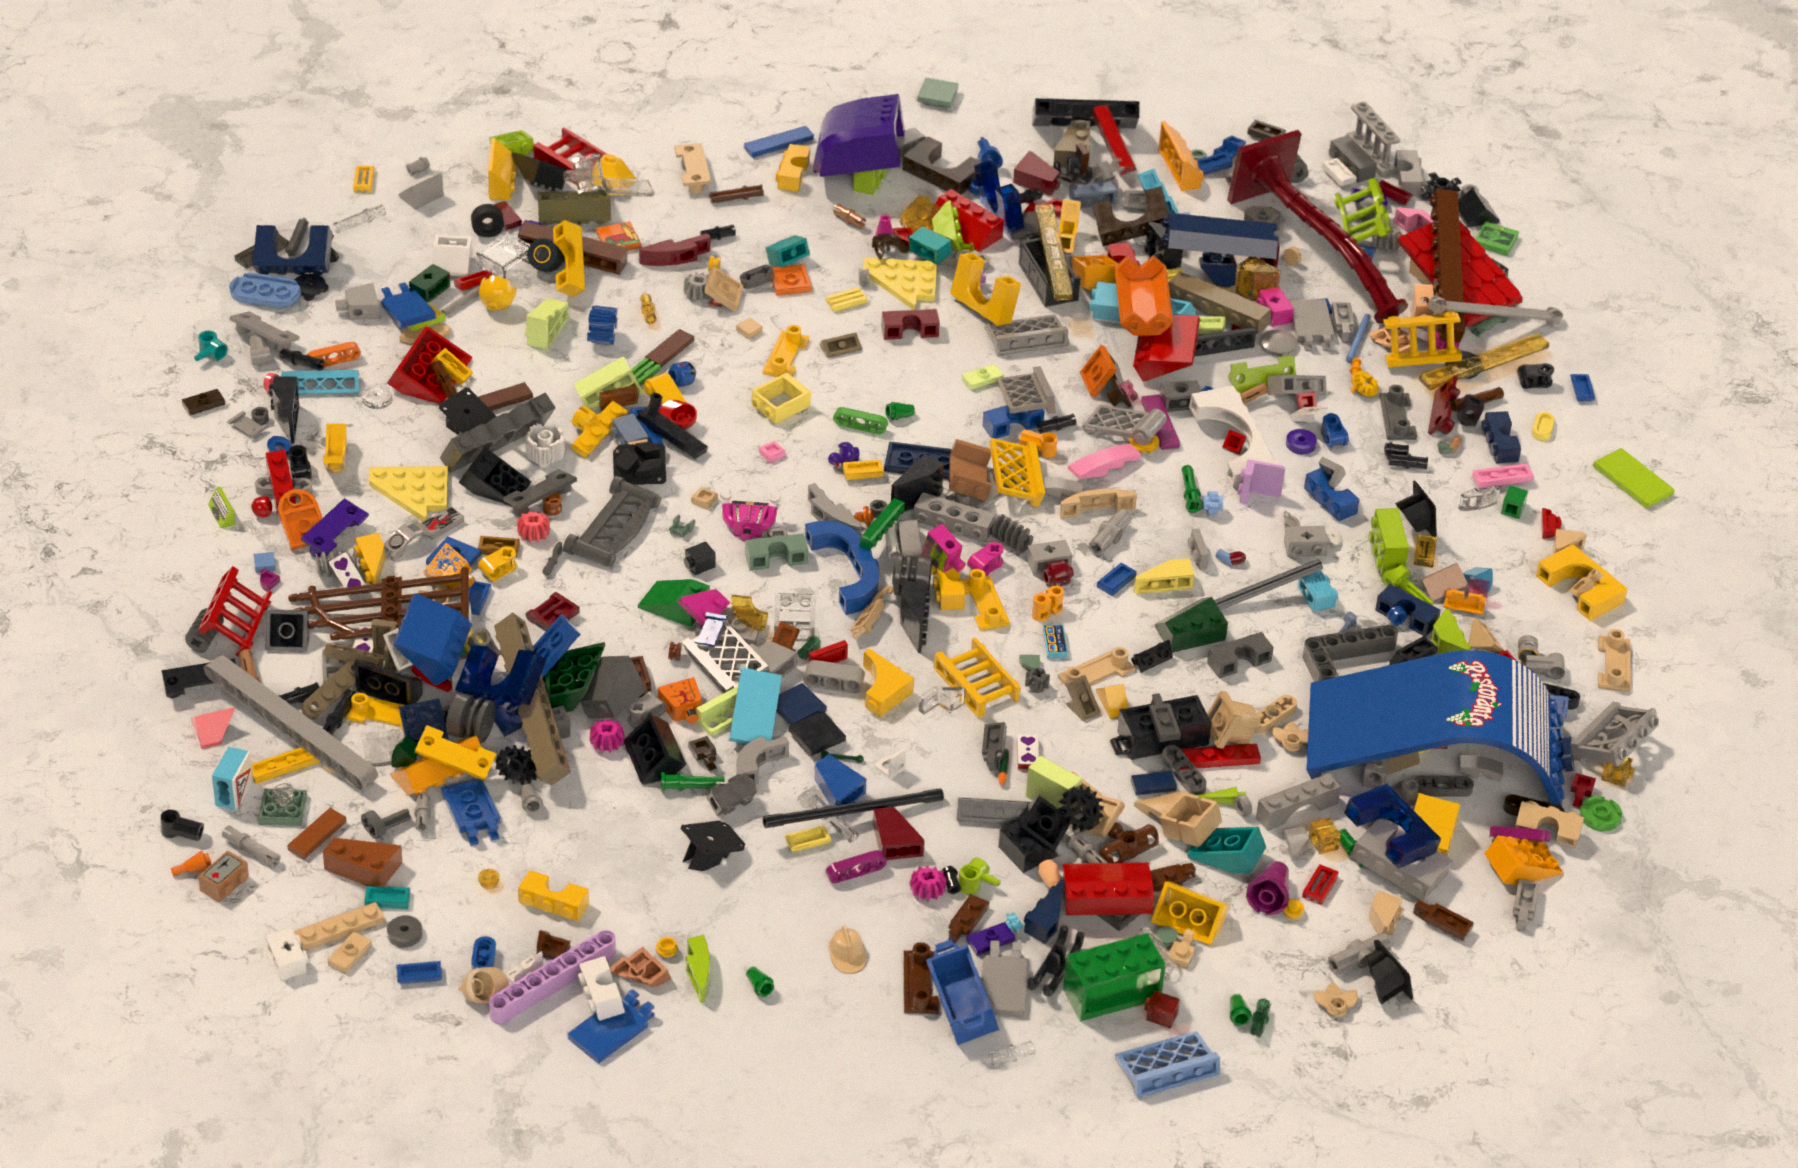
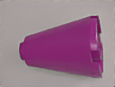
M1274 861L1270 863L1247 887L1246 899L1248 904L1258 913L1262 911L1269 916L1277 915L1284 911L1288 904L1289 869L1283 862Z

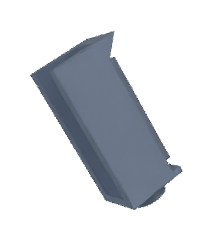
M1112 180L1083 185L1070 184L1069 199L1081 201L1080 208L1093 207L1094 203L1109 199L1111 205L1115 204V198L1118 197V189L1114 186Z

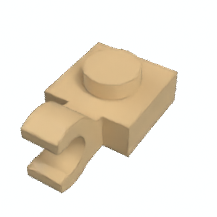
M1186 929L1182 942L1174 941L1167 956V962L1188 968L1195 954V947L1192 946L1195 931Z

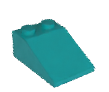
M1259 827L1216 828L1199 847L1192 845L1187 856L1190 859L1232 874H1248L1254 870L1266 849V844Z

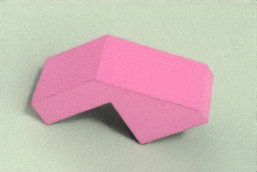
M1398 207L1396 208L1394 223L1404 231H1408L1415 227L1420 228L1433 223V220L1430 219V214L1424 210Z

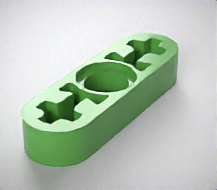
M846 407L837 408L833 416L834 422L839 426L874 434H883L888 427V420L884 416ZM856 418L863 419L865 423H859Z

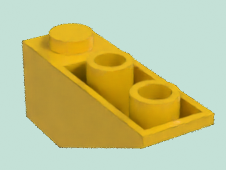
M379 532L356 537V546H353V550H356V557L359 558L360 569L365 571L364 575L367 584H378L385 562L384 543Z

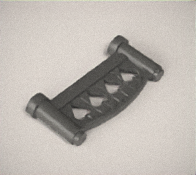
M616 475L609 488V493L613 494L612 498L580 538L573 534L567 536L563 545V552L570 555L577 554L604 566L612 567L616 560L615 554L626 547L637 536L648 517L650 507L657 508L661 503V497L657 493L626 482L625 478ZM625 504H639L641 506L637 507L636 512H631ZM616 516H631L632 518L628 519V523L623 524ZM620 527L622 530L615 536L607 528ZM597 539H611L613 542L609 543V547H603Z

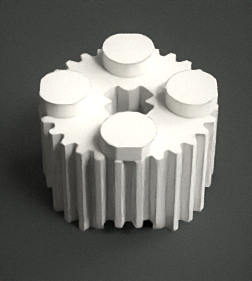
M538 423L530 427V432L526 434V455L529 460L536 462L539 467L546 468L550 463L554 464V462L557 463L558 460L564 459L565 442L561 427H558V425H553V427L550 425L542 426V424Z

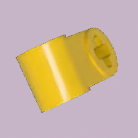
M509 546L502 547L498 551L483 557L478 563V569L490 581H497L516 570L517 563L514 560L516 556L515 549Z

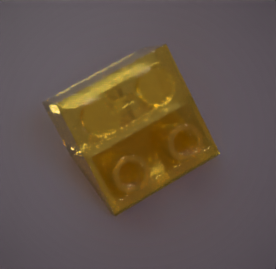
M1248 257L1238 265L1235 293L1248 300L1256 301L1259 297V290L1279 287L1281 271L1257 257Z

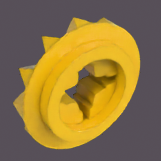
M1360 370L1352 376V383L1355 389L1362 395L1373 397L1378 393L1380 389L1379 381L1375 380L1374 376L1369 375L1368 371Z
M1155 435L1147 445H1140L1133 438H1129V443L1142 452V454L1144 452L1150 454L1159 447V438Z

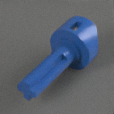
M980 137V140L977 141L980 147L978 160L985 163L984 171L1000 168L1003 165V159L999 150L996 147L990 146L987 139Z

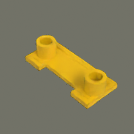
M790 325L786 331H781L764 367L763 374L779 377L788 373L793 377L796 366H791L795 355L799 348L806 349L810 340V336L801 334L800 326Z
M974 569L970 571L969 579L959 580L963 581L965 595H972L980 616H975L979 631L1010 626V621L990 575L985 576L984 571Z
M356 693L352 696V707L346 716L347 720L364 724L366 719L400 726L399 732L404 733L398 707L405 705L371 698L364 693Z
M426 725L414 753L485 781L496 753L479 747L478 751L475 752L443 739L444 732Z

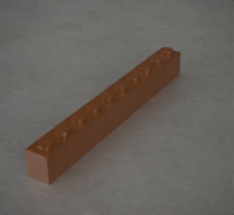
M1437 188L1435 194L1431 195L1430 206H1432L1430 219L1433 220L1431 233L1434 235L1432 239V247H1434L1432 261H1435L1433 275L1436 276L1434 281L1435 296L1444 298L1445 301L1464 302L1458 191ZM1455 312L1458 313L1460 322L1454 323V342L1460 343L1465 333L1464 313ZM1436 324L1439 340L1447 341L1446 324Z

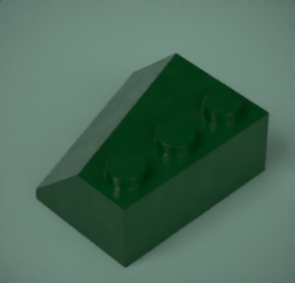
M1206 597L1155 624V628L1163 641L1170 640L1172 653L1225 641L1228 622L1214 599Z
M605 642L567 650L546 674V691L552 708L564 706L566 712L574 711L589 689L605 648Z

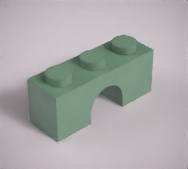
M804 533L745 540V556L749 571L769 568V559L772 557L786 559L788 566L808 564V547Z

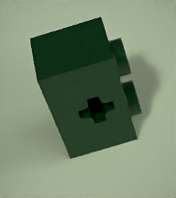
M432 264L409 281L410 292L417 291L426 302H431L450 287V272Z

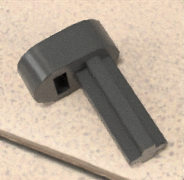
M403 809L382 819L375 811L371 810L361 815V822L370 836L376 839L385 835L387 829L411 820L412 817L408 809Z

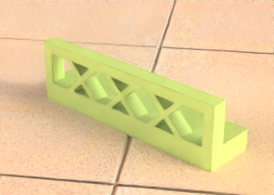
M738 686L696 708V713L699 716L696 723L711 737L731 727L733 717L728 718L724 717V715L734 713ZM710 722L719 723V725H717L714 728H711L708 724Z

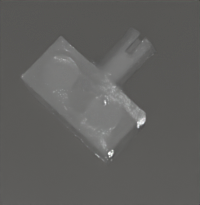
M599 153L572 158L574 170L564 171L563 176H570L564 178L566 182L576 181L578 193L605 189Z

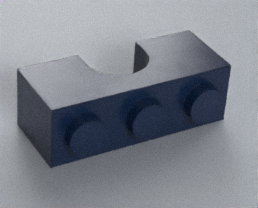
M1508 411L1485 412V418L1481 422L1482 431H1485L1486 442L1490 445L1491 456H1494L1496 464L1517 463L1520 458L1521 446L1517 436H1510L1512 422Z
M1389 584L1377 596L1375 611L1387 617V613L1391 608L1401 606L1407 615L1411 616L1409 629L1425 637L1433 630L1434 624L1440 617V609L1392 584Z

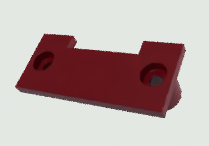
M1453 375L1435 391L1428 428L1430 435L1437 430L1447 435L1455 426V422L1450 419L1452 408L1448 407L1449 401L1457 399L1460 394V390L1456 387L1458 378L1456 375Z

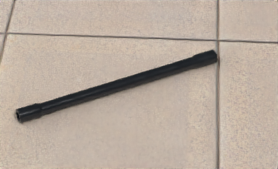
M942 788L919 793L792 813H778L763 816L762 822L766 829L785 824L873 811L874 809L937 802L944 800V792Z

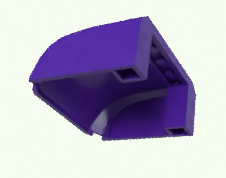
M899 94L853 100L834 106L828 111L820 129L812 168L813 172L819 173L820 177L900 167L901 159L897 137L905 135V125Z

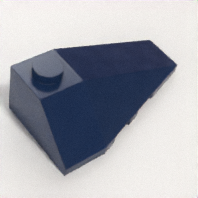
M1203 252L1202 257L1198 261L1200 268L1220 287L1229 288L1231 285L1236 286L1237 264L1234 256Z

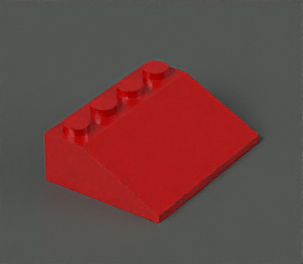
M1172 315L1173 324L1161 335L1138 336L1133 367L1143 382L1193 365L1200 323L1199 316Z
M426 325L387 384L402 394L441 404L447 396L442 386L438 385L437 377L431 368L432 363H434L433 359L444 348L466 366L473 357ZM451 379L453 385H455L456 381Z
M1148 862L1062 865L1066 916L1153 914L1154 891Z

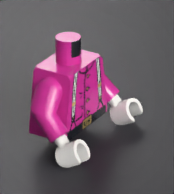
M722 488L720 497L724 500V504H722L723 521L730 529H733L735 536L741 537L742 541L745 542V540L762 537L763 532L775 524L778 510L776 505L781 501L779 492L776 499H772L773 492H769L768 497L771 502L769 506V503L732 501L730 503L732 489H729L730 495L725 496Z

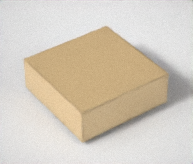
M748 318L736 325V330L748 339L762 332L763 328L762 325L752 318Z
M701 487L691 497V503L708 510L718 499V493Z

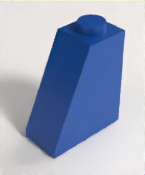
M830 754L818 760L815 764L814 780L830 806L854 803L866 794L867 779Z

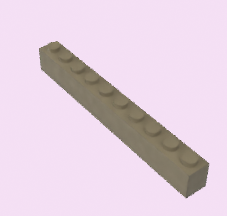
M511 613L494 625L495 637L501 648L500 654L504 658V668L510 678L508 681L514 692L513 698L518 705L517 712L523 722L522 728L527 736V745L531 749V759L536 766V775L541 781H545L552 786L571 773L526 622L516 614Z

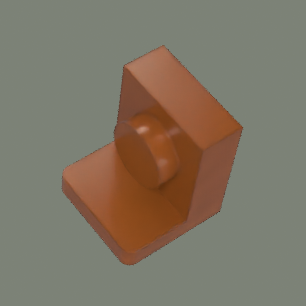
M780 621L772 642L796 651V649H793L800 629Z

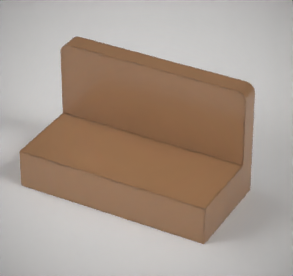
M1458 563L1420 579L1432 601L1445 596L1447 590H1458L1467 586V581Z

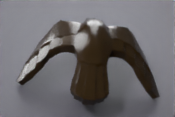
M883 233L872 238V248L874 247L876 255L880 260L884 256L885 246L887 251H891L890 245L896 246L901 253L906 254L909 251V245L896 235Z

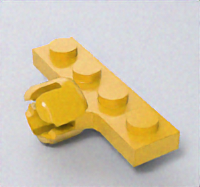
M614 401L600 414H595L588 407L581 406L574 413V419L571 420V423L581 430L582 434L572 443L571 449L587 458L610 434L612 419L625 416L628 411Z

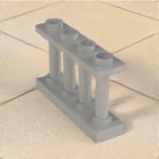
M1367 102L1351 105V110L1358 116L1356 130L1346 133V136L1349 135L1377 163L1376 173L1380 177L1396 174L1397 168L1389 160L1391 145L1400 143V138ZM1363 124L1366 125L1365 133L1363 132ZM1372 132L1375 134L1374 143L1371 141ZM1381 142L1384 144L1383 153L1380 150Z

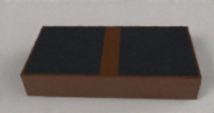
M1083 143L1076 145V157L1079 159L1080 173L1086 174L1090 153Z

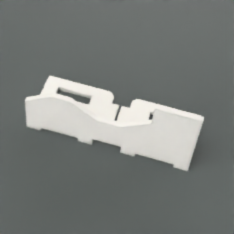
M542 951L524 960L521 963V967H515L506 973L507 978L515 983L525 977L527 973L534 971L535 968L542 965Z

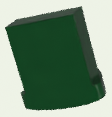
M407 735L397 743L391 757V766L393 768L406 767L417 761L416 757L418 754L414 753L417 744Z

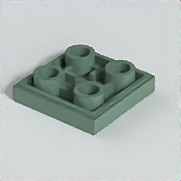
M926 77L917 96V101L926 105H939L943 108L951 107L958 91L959 83Z
M264 788L258 819L259 824L302 826L307 801V790Z

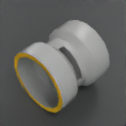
M1532 635L1522 636L1518 640V658L1521 662L1525 663L1526 655L1538 656V640Z

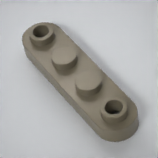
M348 661L304 701L301 706L302 714L309 719H317L346 690H349L356 683L355 672L351 669L354 668V661Z

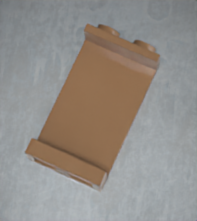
M955 439L950 452L949 491L986 501L992 487V483L987 482V465L991 458L989 448Z

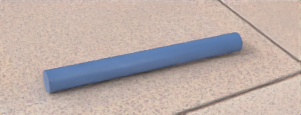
M1365 314L1346 357V361L1349 363L1352 362L1371 319L1370 314Z

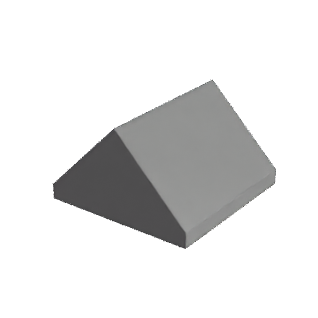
M439 173L411 186L398 195L413 209H417L444 196L443 176Z

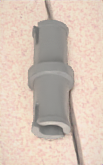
M420 793L416 797L417 807L414 809V815L416 817V829L423 832V825H425V831L429 829L431 808L429 807L430 796L423 793V799H421Z

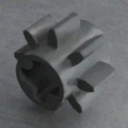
M1033 668L1031 672H1026L1025 686H1029L1031 692L1041 693L1044 688H1049L1050 674H1046L1044 669Z

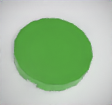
M1595 796L1583 802L1579 815L1584 817L1583 823L1587 827L1597 831H1611L1621 823L1622 810L1615 801L1611 799L1608 801L1605 800V797Z

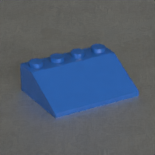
M415 593L411 598L393 646L437 686L454 675L472 624L459 611Z

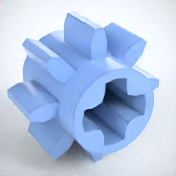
M1209 491L1207 496L1202 497V509L1207 510V514L1217 515L1218 510H1223V496H1218V491Z

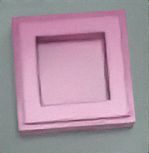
M776 441L759 447V453L769 463L786 455V451Z

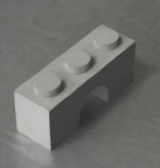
M1396 150L1394 166L1397 168L1396 174H1400L1398 188L1411 193L1413 196H1421L1422 187L1425 186L1423 168H1421V157H1418L1417 150Z

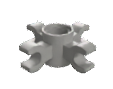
M1115 158L1110 165L1107 161L1092 166L1094 173L1091 182L1088 184L1096 183V181H1099V183L1109 182L1115 179L1116 176L1112 173L1115 171L1122 172L1125 169L1122 166L1117 168V163L1122 160Z

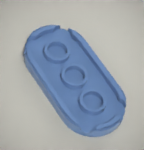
M245 273L240 278L239 276L234 278L229 286L234 300L273 308L289 307L295 304L301 297L300 286L295 280L265 274Z

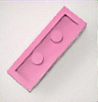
M1527 463L1473 470L1472 473L1478 489L1532 482L1534 476Z

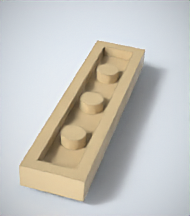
M374 902L295 930L294 935L299 936L302 944L301 950L306 951L351 935L353 932L357 933L385 923V920L377 903Z

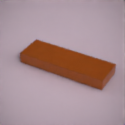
M329 808L287 845L288 850L302 859L307 858L347 822L346 816Z

